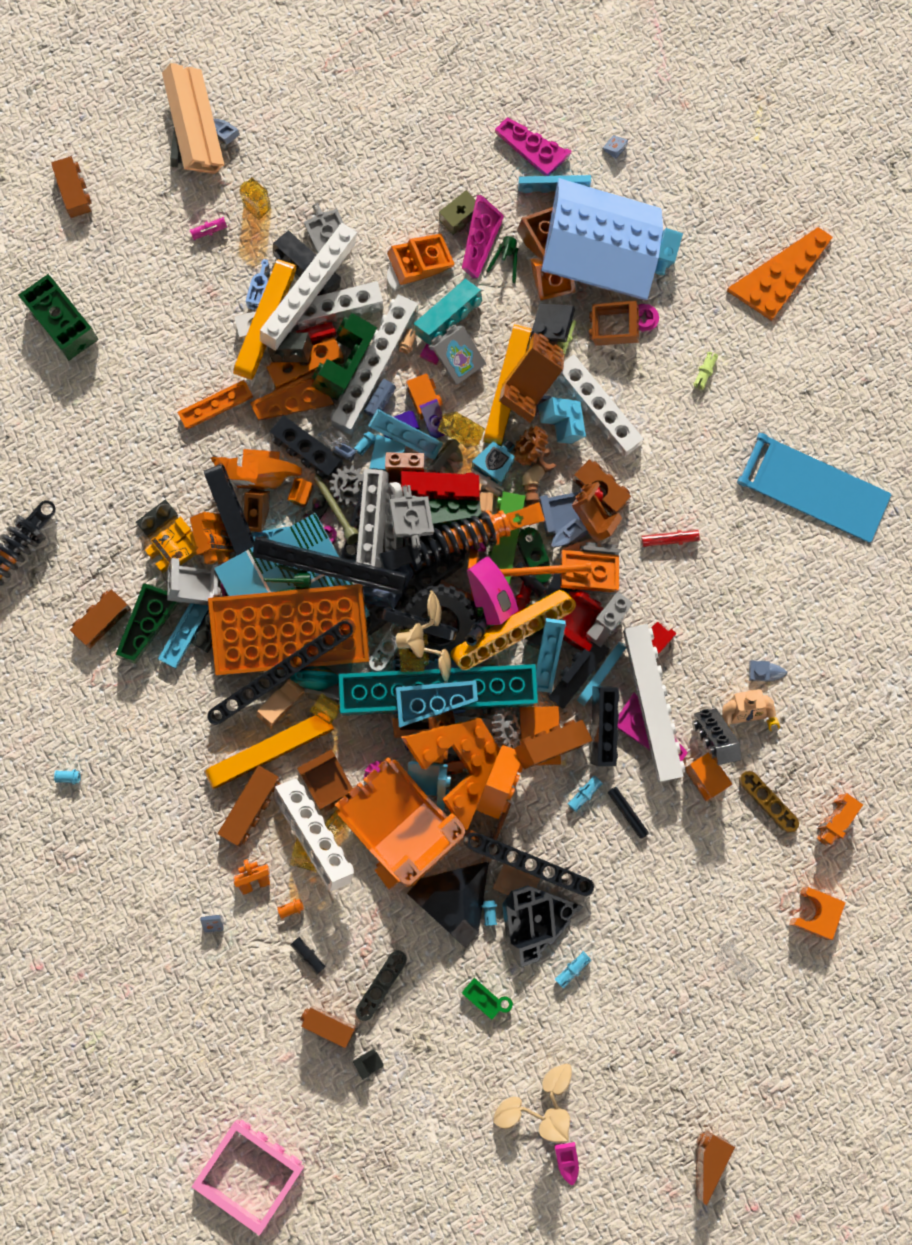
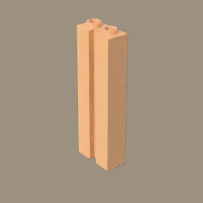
M170 63L162 72V77L184 169L216 174L224 166V161L202 70L193 67L183 68L182 65Z

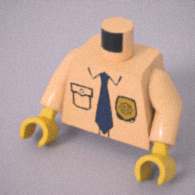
M762 690L736 693L722 708V717L729 728L730 724L760 720L768 717L767 725L769 730L772 731V725H777L778 730L780 729L779 721L775 717L774 701L767 695H763Z

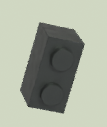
M289 333L276 351L268 347V352L272 362H308L313 345L308 333Z

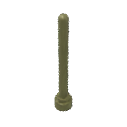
M315 475L313 479L344 529V539L348 544H355L358 542V530L349 525L319 475Z

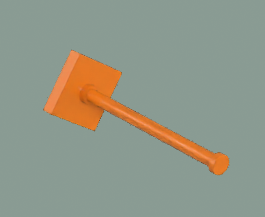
M470 549L468 569L479 562L478 550ZM587 562V564L500 569L504 577L587 571L592 573L591 562ZM471 589V596H472V602H473V601H474V597H473V593H472V589Z

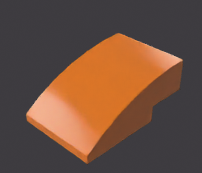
M442 234L409 239L408 243L391 246L387 253L400 285L434 276L455 265Z

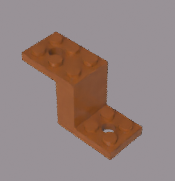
M536 333L530 338L529 349L502 384L499 402L529 423L535 418L536 405L563 371L565 355L561 347L558 345L553 346L544 335Z

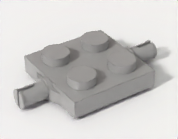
M316 203V206L315 204L312 205L316 215L312 219L304 221V226L317 253H319L341 223L344 224L337 208L329 212H322L319 203Z
M405 485L402 487L403 497L389 500L394 538L411 537L412 548L421 547L419 537L433 535L434 533L428 497L412 496L411 486Z

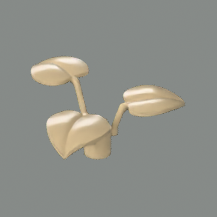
M430 591L427 604L430 617L429 623L422 626L420 623H417L409 632L397 633L396 643L399 649L411 648L418 658H421L424 652L437 654L439 657V669L444 683H448L451 672V659L448 651L443 649L441 652L424 648L423 629L433 624L439 626L441 621L439 600L435 593Z
M563 1064L557 1066L545 1075L542 1083L543 1090L550 1093V1098L555 1107L554 1109H548L545 1112V1117L525 1107H521L522 1100L519 1097H509L498 1106L493 1118L494 1124L502 1129H510L520 1121L521 1112H526L542 1120L539 1126V1134L543 1139L556 1143L569 1142L570 1115L566 1110L558 1106L554 1095H562L569 1087L572 1076L571 1065Z

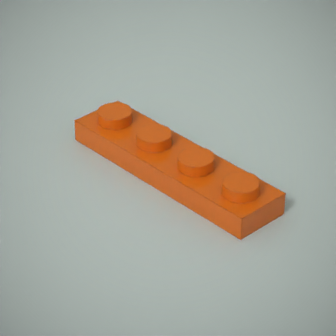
M242 380L177 413L186 430L253 398V395L246 381Z

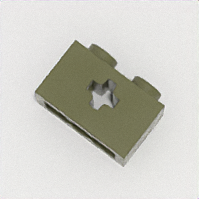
M467 190L439 211V221L452 235L456 232H461L472 221L476 200Z

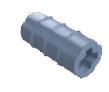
M383 379L372 395L364 412L373 418L377 409L383 411L392 397L396 386L390 381Z

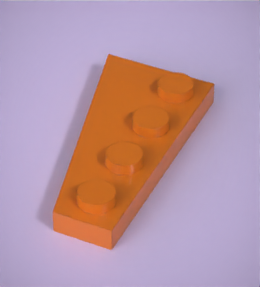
M313 372L250 402V405L259 421L332 406L334 403L330 396L311 386L314 382L311 379L314 374Z

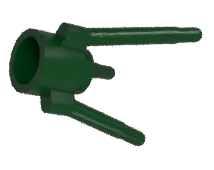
M510 236L504 237L503 242L499 244L498 250L486 270L487 273L490 272L501 251L503 253L502 261H505L506 256L513 254V284L516 283L517 254L519 250L516 247L517 240Z
M278 564L277 567L297 573L298 575H294V579L264 578V582L294 583V586H298L280 591L310 589L311 573Z

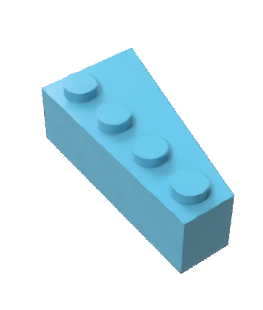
M476 681L396 687L399 727L478 701Z

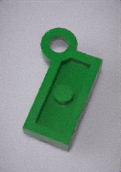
M475 977L461 992L491 1020L499 1011L507 1013L513 1007V1002L509 997L503 996L498 999ZM502 1001H508L509 1006L507 1008H502Z

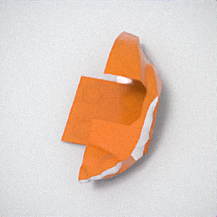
M243 449L242 466H237L238 457H210L214 466L221 463L224 465L233 485L243 489H276L282 485L288 476H301L302 474L301 467L279 460V451Z

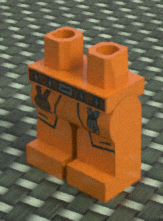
M201 512L191 517L190 522L193 535L198 547L196 552L197 555H203L205 564L218 562V565H221L230 560L229 553L234 552V548L220 514Z
M848 793L836 797L834 803L838 806L831 816L826 817L824 822L818 826L821 832L816 839L825 846L828 844L832 845L836 839L843 838L846 834L843 831L849 827L863 806L861 802Z

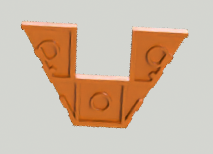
M473 718L465 722L461 721L453 725L441 726L429 731L402 736V740L422 769H427L452 746L469 774L442 800L450 812L459 819L465 830H468L500 751V747L482 719Z

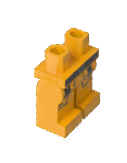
M180 516L173 525L152 538V544L145 549V552L151 559L161 554L163 559L157 562L156 566L164 573L168 571L171 558L179 559V566L197 555L196 549L198 547L195 543L193 531H191L190 527Z

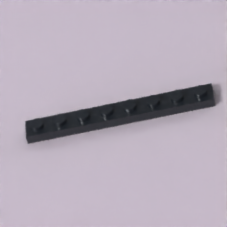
M256 537L252 557L400 595H402L407 574L261 537Z

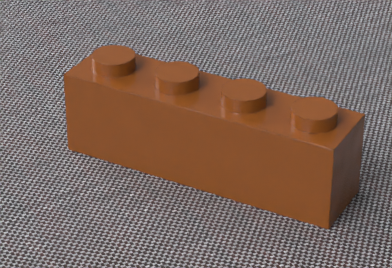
M571 720L563 724L564 727L562 728L558 725L549 729V733L542 731L534 735L535 738L533 739L529 736L520 740V745L514 749L523 769L526 770L592 742L593 740L584 721L575 722Z
M258 765L217 834L239 847L242 844L245 845L250 838L249 831L252 827L255 828L261 819L259 817L261 811L268 808L271 802L269 798L274 793L275 787L281 785L279 782L280 778Z

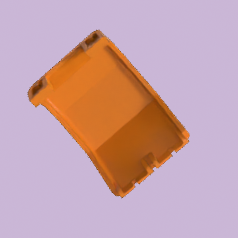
M388 757L378 766L381 770L379 773L374 769L363 779L366 783L364 786L359 782L348 792L351 796L350 799L344 796L335 804L337 807L336 813L365 847L403 886L411 887L462 841L465 828L453 813L447 816L423 792L398 761L391 760Z

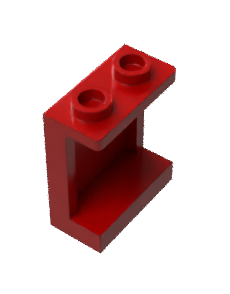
M570 591L569 596L575 601L576 606L570 614L559 619L566 623L563 640L577 650L584 651L586 649L590 651L592 644L586 641L587 637L585 635L592 628L597 615L604 608L601 602L589 598L590 595L584 591Z

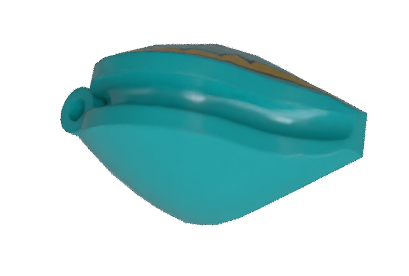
M308 666L292 675L290 680L303 688L322 691L338 684L339 675L325 666Z

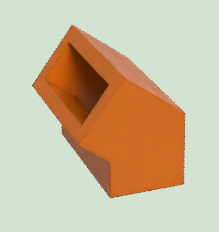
M295 478L287 500L295 505L305 507L310 498L313 483Z

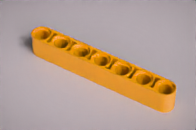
M279 259L276 261L234 365L233 374L253 380L267 346L260 342V329L287 295L295 276L296 265Z
M513 325L483 438L484 443L491 444L495 442L499 446L502 445L511 409L499 402L502 384L526 353L532 328Z
M556 591L509 617L501 625H494L487 629L485 635L479 638L476 645H468L465 641L456 646L451 651V658L460 669L468 670L544 628L546 618L559 620L570 614L575 609L576 603L565 591Z
M326 711L321 712L204 770V773L211 788L216 789L255 770L258 765L263 766L334 730V727Z

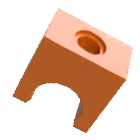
M709 752L685 767L686 773L705 801L733 785L722 767L716 763L714 758L711 759Z
M803 887L800 894L813 901L816 908L815 915L809 921H805L802 918H791L789 925L822 939L833 940L846 902L813 888Z

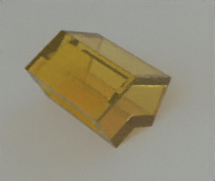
M321 693L310 712L331 724L340 712V705Z
M337 809L325 821L327 830L332 832L334 838L346 826L345 822L336 813Z

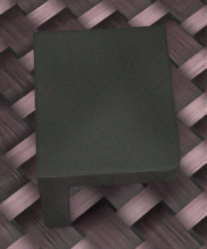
M375 1048L353 1060V1064L362 1080L384 1066Z

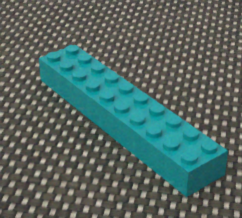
M536 664L472 667L468 670L451 668L448 683L476 681L478 701L452 710L532 707L538 704ZM440 669L339 674L340 713L342 716L398 713L396 687L444 683V679Z

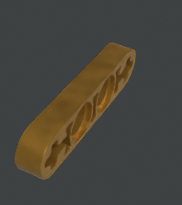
M745 771L740 775L739 783L741 787L784 832L790 833L798 829V818L756 773ZM745 775L747 777L752 776L751 782L754 785H756L757 783L760 784V786L756 787L753 790V792L751 788H753L754 786L751 783L746 784L744 782L746 780V778L744 777ZM759 789H764L767 792L765 800L758 798L757 791ZM774 803L781 807V811L777 815L771 812V805ZM786 812L787 815L784 817L787 820H793V828H787L785 826L787 822L783 818L779 820L778 817H781Z

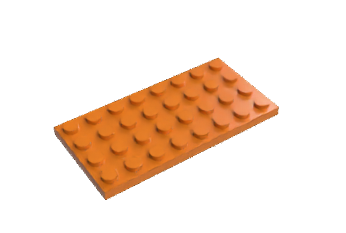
M361 584L208 598L215 675L268 671L345 619L354 622L356 626L354 634L306 667L370 661L363 585ZM342 624V632L349 634L350 626ZM326 635L325 641L327 644L332 645L334 638L332 635ZM311 645L309 652L312 655H317L318 649L316 646ZM297 656L293 658L294 664L301 666V658Z

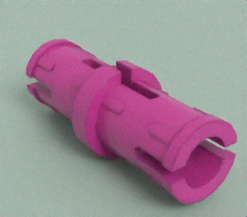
M224 217L209 223L206 221L204 225L190 229V232L195 241L207 235L212 236L214 232L228 227Z

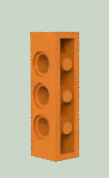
M332 337L325 338L319 344L312 347L308 360L309 364L305 366L301 365V362H271L266 368L277 390L315 372L319 363L324 364L326 359L340 365L344 363V357L335 338ZM320 353L326 354L323 358L317 357ZM287 368L293 369L290 373L284 372Z

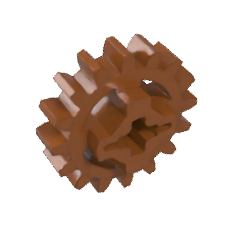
M531 426L529 431L525 430L523 435L519 436L520 440L516 441V447L513 448L515 451L513 454L515 461L523 466H531L532 461L536 463L538 457H542L541 452L546 450L545 445L548 444L546 441L548 436L543 429L537 426L534 428Z

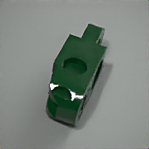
M532 527L522 529L518 535L517 545L527 568L550 566L538 530ZM527 535H531V542L526 540ZM537 554L541 559L533 561L531 555ZM551 574L536 575V578L541 584H546L549 582Z

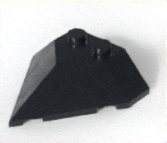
M489 861L421 878L407 893L465 948L479 933Z
M529 885L511 891L502 906L506 942L519 967L538 962L543 956L541 953L545 948L555 942L571 923L570 919L576 912H580L583 906Z

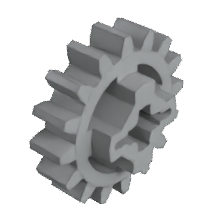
M345 465L343 471L338 468L336 470L337 475L332 474L331 478L333 480L329 481V485L333 487L329 489V492H334L333 498L339 499L338 504L343 501L345 502V507L349 503L353 507L355 506L359 494L358 485L362 484L364 473L360 474L361 468H358L356 471L354 470V465L350 469H347ZM338 480H340L339 482L341 483V486H340L339 489L337 488V481H338ZM347 484H348V485L354 484L352 488H351V487H348V488L346 487Z
M498 708V710H495V715H493L494 722H492V732L495 733L494 739L498 741V746L505 745L514 749V747L518 746L517 742H520L518 735H521L520 725L517 723L518 717L515 716V711L512 712L511 708Z

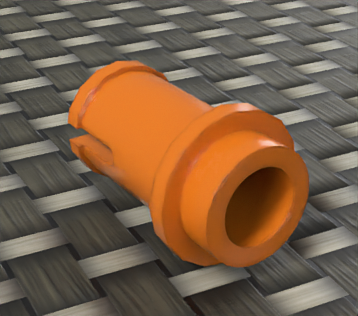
M296 898L293 899V902L277 907L281 919L297 912L300 914L304 910L301 899L297 900Z

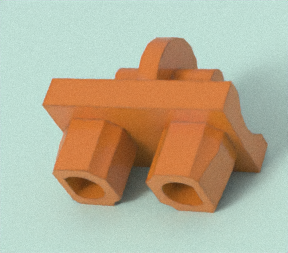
M245 859V866L238 868L240 874L234 876V885L239 887L243 895L253 891L250 883L252 881L258 880L260 888L270 885V869L268 864L259 867L257 861L250 864L249 860Z

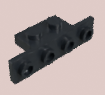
M591 642L592 647L590 651L586 649L582 653L578 651L572 659L573 665L570 668L566 666L560 674L563 678L548 698L564 709L609 651V648L604 644L600 648Z

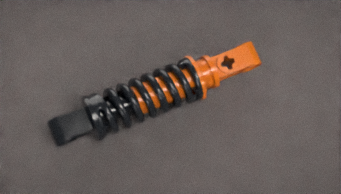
M48 500L42 501L27 518L17 514L14 519L16 527L8 526L6 529L11 537L6 534L0 535V540L4 543V545L0 543V586H3L5 583L2 579L3 576L6 578L11 577L9 569H18L16 560L21 563L25 561L21 551L31 555L32 550L28 547V544L38 547L46 539L41 530L56 513L53 502ZM44 505H50L53 510L51 514L45 515L41 512V508Z
M540 502L507 514L501 510L497 514L492 515L489 510H485L479 514V517L473 515L469 520L463 518L459 521V524L451 522L449 527L442 525L440 531L434 528L433 535L420 536L421 547L412 548L411 537H404L405 547L392 549L378 555L383 569L394 570L411 563L414 570L419 571L423 563L431 566V556H434L436 563H440V553L444 554L446 560H450V553L454 552V555L459 557L461 555L460 549H463L468 554L472 545L477 551L480 549L479 543L481 542L486 548L491 545H499L500 537L510 536L511 530L545 521ZM519 517L520 521L513 522V519Z

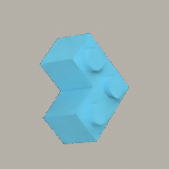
M552 397L538 405L540 423L555 425L557 442L572 444L586 437L580 401Z

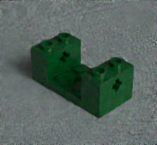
M49 273L18 294L25 307L50 335L68 361L99 340L92 327ZM53 310H61L58 316H51Z
M351 313L349 318L344 317L336 331L339 334L336 341L352 350L347 358L348 360L343 367L329 359H326L324 364L319 363L311 378L314 380L311 386L338 401L378 327L354 313Z

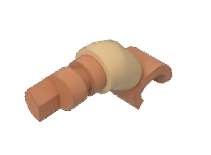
M550 448L542 451V457H538L536 464L523 474L522 487H524V492H527L525 494L526 506L539 502L538 493H536L540 485L539 482L545 472L552 471L556 467L554 463L549 465L543 460V457L550 455Z

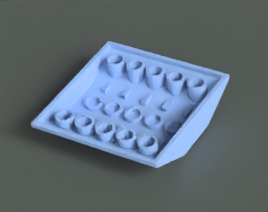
M559 178L541 271L647 301L659 258L663 221L661 208Z

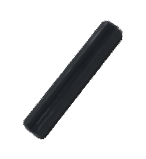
M617 787L608 791L609 796L640 839L646 837L649 834L648 830Z

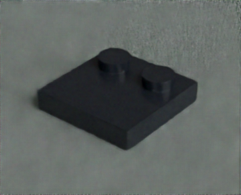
M539 303L530 337L536 333L544 335L549 341L567 342L575 312L574 306Z

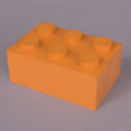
M505 745L501 746L476 811L499 819L501 812L506 813L509 802L506 800H511L515 790L512 786L516 787L520 777L517 772L521 773L523 769L515 749Z

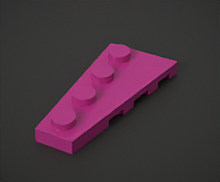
M508 117L495 128V133L544 176H549L571 155V150L558 146V143L554 141L550 142L542 138L541 134L527 130V127Z
M483 195L476 196L462 269L472 278L479 277L504 218V215Z

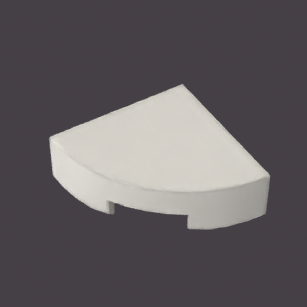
M390 265L387 271V280L391 289L396 291L400 283L393 267Z

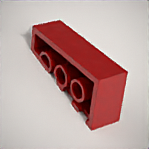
M401 471V487L410 485L412 496L428 497V499L480 501L479 475L475 473L455 474Z

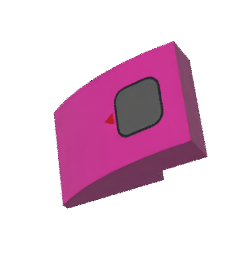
M485 557L467 570L475 606L483 607L487 625H501L518 611L515 597L506 578L489 557Z

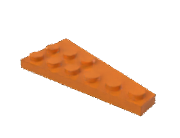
M817 227L728 287L727 292L772 321L827 247L833 236Z

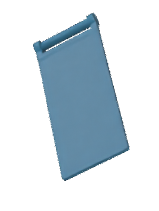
M758 433L757 442L742 476H739L737 480L739 485L762 493L868 543L872 541L891 497L890 492L784 445L764 433ZM764 443L769 444L754 481H749L748 478Z

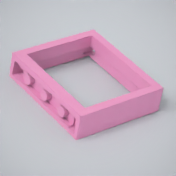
M237 1119L192 1185V1188L260 1236L304 1166L302 1161L295 1155L291 1157L287 1155L284 1147L278 1143L274 1145L270 1143L267 1135L261 1131H258V1133L253 1131L250 1123ZM236 1131L294 1171L262 1221L204 1180Z

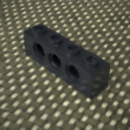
M284 415L269 432L272 438L271 441L275 445L286 448V452L291 457H298L306 468H313L316 471V475H319L323 480L326 478L330 481L332 474H336V470L340 469L344 464L343 458ZM289 436H294V437H296V438H295L293 441H291V442H289V441L286 440L287 437H289ZM303 447L310 448L308 452H301ZM320 457L325 459L323 463L315 462Z

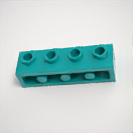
M465 278L413 323L416 336L428 345L432 344L434 338L440 335L444 336L447 333V329L465 319L474 308L480 306L482 302L481 289Z

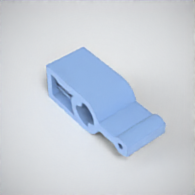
M266 259L261 261L262 268L260 274L254 275L251 280L246 297L248 309L257 310L268 283L267 275L270 273V266Z

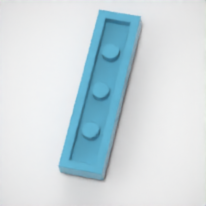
M591 175L519 177L518 192L548 193L556 191L559 178L590 187Z
M379 409L376 410L368 425L370 428L417 452L424 453L425 456L433 460L443 445L441 441Z
M189 604L158 660L175 669L177 668L191 644L192 638L209 612L208 605Z
M549 618L545 620L536 665L537 691L552 693L566 625L563 620Z

